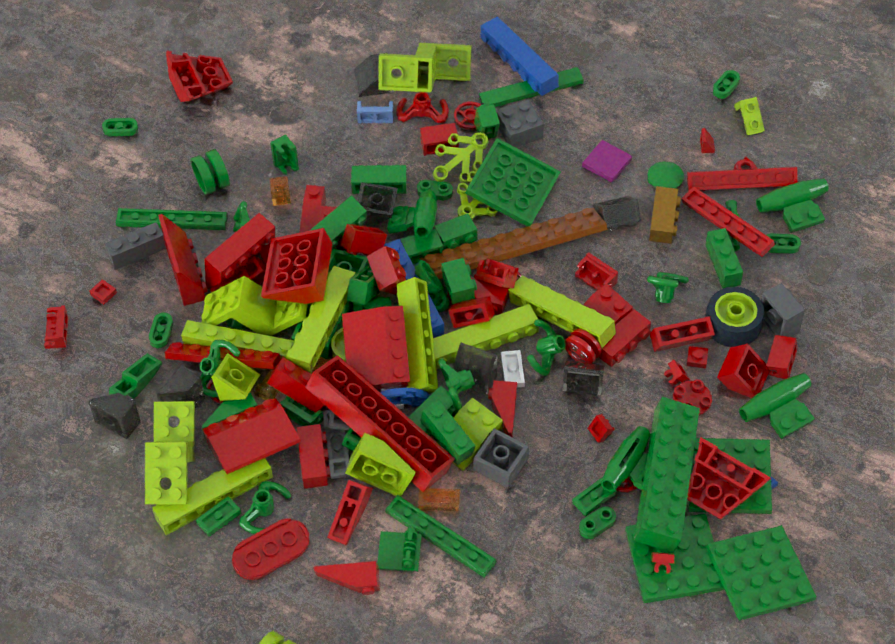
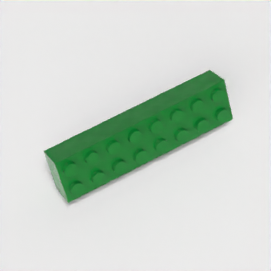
M661 397L654 410L634 541L674 552L682 539L700 411L698 407Z

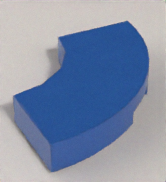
M395 388L381 391V394L392 404H408L413 407L420 406L430 396L426 391L416 388Z

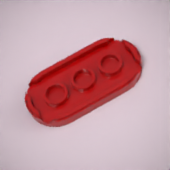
M286 518L241 541L235 547L232 555V565L235 572L244 579L258 580L299 558L306 552L309 546L308 529L302 522Z

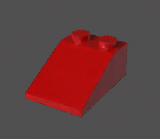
M608 284L594 292L583 304L604 316L612 318L615 325L633 310V306Z

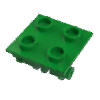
M412 527L407 528L405 533L381 531L377 561L379 569L418 572L422 534H417L415 528Z

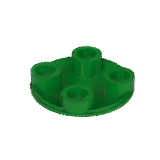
M658 162L648 170L647 181L655 188L658 186L676 189L684 180L682 169L672 162Z

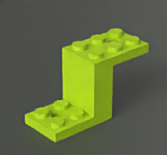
M419 43L416 55L380 53L379 90L432 93L435 79L470 81L472 45ZM452 58L456 59L458 65L451 66L449 60ZM399 69L402 75L394 76L392 70Z
M243 276L206 295L201 323L218 325L233 318L258 334L272 336L303 321L306 317L307 304L262 298V287L246 276Z
M154 402V442H145V504H187V463L195 462V402ZM172 416H177L180 420L179 425L175 428L169 424V419ZM165 477L169 478L172 482L169 489H164L161 486V481Z

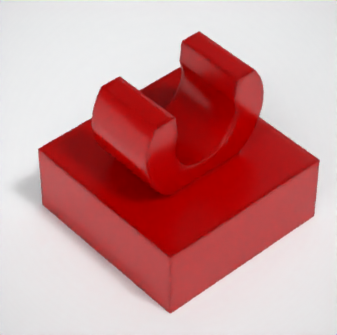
M673 359L668 363L670 369L666 370L664 375L667 378L673 375V379L669 381L672 386L676 385L679 381L691 380L682 365Z
M603 414L596 415L587 428L598 443L604 442L615 430Z
M652 552V562H656L654 565L655 572L658 573L659 566L664 564L666 566V573H670L671 567L669 563H674V554Z

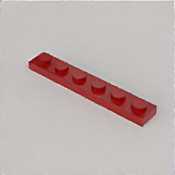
M797 167L687 172L688 191L693 187L698 190L787 186L798 182Z
M691 188L681 198L682 203L718 228H726L730 236L759 256L763 257L775 245L774 240L697 188Z
M181 342L172 343L165 351V358L201 362L203 358H208L211 346L182 344ZM220 349V359L222 361L228 353L248 367L274 369L281 360L280 353L272 351L238 349L241 352L240 356L235 357L228 349Z

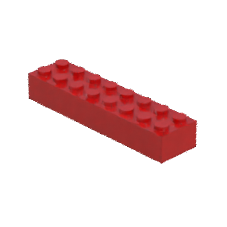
M338 355L312 373L305 388L361 438L364 433H367L384 441L415 471L411 482L422 492H425L448 472L455 458Z

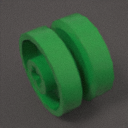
M216 149L207 151L205 159L201 155L190 159L195 178L205 195L215 192L216 186L220 189L230 186L227 169Z

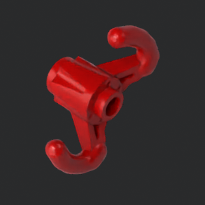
M418 92L413 98V104L404 113L403 108L407 103L406 98L403 97L396 108L397 118L401 122H407L412 117L419 116L430 117L439 124L446 121L449 113L448 104L445 99H441L439 102L442 107V114H440L431 105V98H429L426 92Z

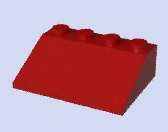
M258 213L204 258L205 284L207 289L221 283L225 278H230L238 267L244 266L252 255H257L265 244L271 243V238H275V226L262 214Z
M163 214L158 215L183 305L187 306L204 301V293L208 291L205 281L201 282L200 278H203L201 268L196 267L198 263L196 252L192 253L191 251L194 249L192 239H188L186 232Z
M324 228L271 238L261 293L262 298L303 304L324 301L333 244Z
M386 306L342 314L346 363L375 389L407 388L410 376L403 306Z
M276 398L268 399L263 404L247 408L240 414L231 415L226 420L212 423L203 429L211 452L226 474L301 442L286 412Z

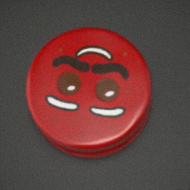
M575 329L565 340L567 353L582 365H591L602 353V348L597 339L583 329Z

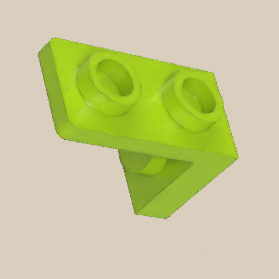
M757 97L740 100L734 104L735 110H741L747 135L765 131Z

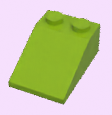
M474 398L469 400L454 417L455 421L475 444L473 455L456 465L462 471L474 461L473 458L493 429L500 432L503 430V420Z
M364 433L351 455L345 474L401 497L414 477L415 471L384 441Z

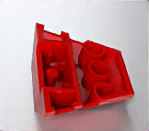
M166 51L169 79L180 102L191 101L216 93L233 83L220 57L204 55L192 57L188 53L176 55L172 54V51Z
M700 437L699 448L690 477L687 500L721 520L767 483L771 477L754 467L751 468L719 450L716 445Z

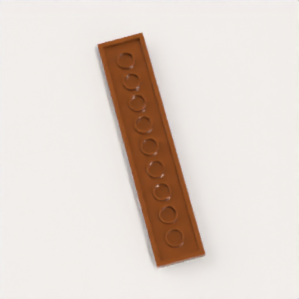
M585 208L580 212L568 213L563 217L551 218L546 222L534 223L528 227L517 228L511 232L500 233L487 239L483 238L474 243L462 244L454 249H445L442 253L428 254L425 258H419V260L428 263L438 279H442L441 263L464 258L465 264H469L470 269L473 270L478 267L480 260L485 261L483 266H485L487 259L498 262L605 231L607 230V223L594 208Z

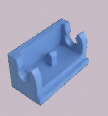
M357 101L358 123H393V101H389V107H362L361 101Z

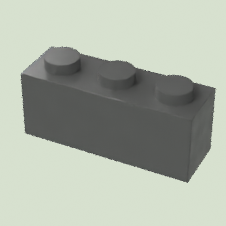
M156 222L104 243L107 255L115 270L166 249L163 233Z

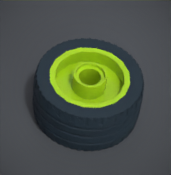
M726 287L717 291L709 300L705 317L710 316L715 334L712 339L727 347L750 344L755 341L762 330L764 322V306L760 298L752 291L742 287Z

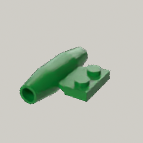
M824 178L800 181L775 189L756 199L757 209L760 213L783 210V219L790 233L824 223L825 217L818 204H815L812 200L828 192V183Z
M431 189L424 190L417 200L415 207L397 206L391 209L387 226L389 234L405 231L407 228L414 226V232L418 238H427L436 220L438 205L435 192Z
M801 373L783 379L759 392L739 408L741 418L745 422H749L769 415L770 424L781 440L812 423L815 420L814 416L804 403L796 400L811 387L812 383L809 376Z
M638 426L626 437L609 461L601 480V486L609 492L615 491L628 477L635 487L642 490L647 454L644 452L651 435L646 427Z

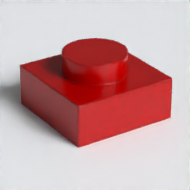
M103 279L89 291L90 295L103 305L117 294L116 288Z
M689 346L687 366L706 369L708 348Z

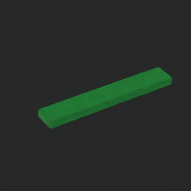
M578 67L557 72L559 87L550 92L583 84L584 79ZM527 81L479 93V98L482 105L494 104L497 107L540 94L534 91Z
M118 208L116 226L146 227L156 222L159 228H161L158 215L163 214L181 229L226 231L228 213Z
M399 495L385 509L388 515L408 528H415L417 534H422L423 538L484 578L496 564L497 559Z

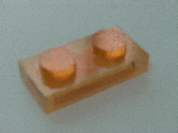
M428 488L425 492L419 489L418 508L420 510L459 511L460 489Z

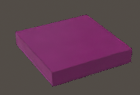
M602 140L582 162V167L612 183L630 163L632 155Z

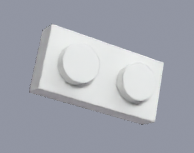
M520 350L501 352L504 381L517 382V388L525 387Z

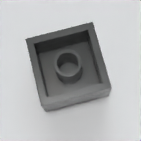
M529 99L496 110L500 123L499 130L508 144L516 148L543 138L544 124Z
M782 283L765 291L761 299L764 306L765 324L775 335L791 337L799 333L805 312L804 306L793 297L792 292L788 288L786 289Z
M493 429L473 458L474 471L509 488L529 459V446Z

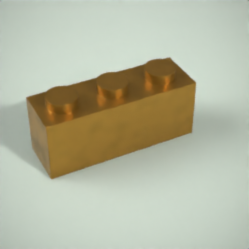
M656 186L649 241L671 244L672 236L676 237L677 226L674 225V222H678L679 211H676V207L680 208L681 197L677 196L678 189Z

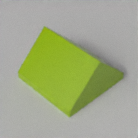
M227 353L213 374L212 380L220 401L246 399L260 374Z

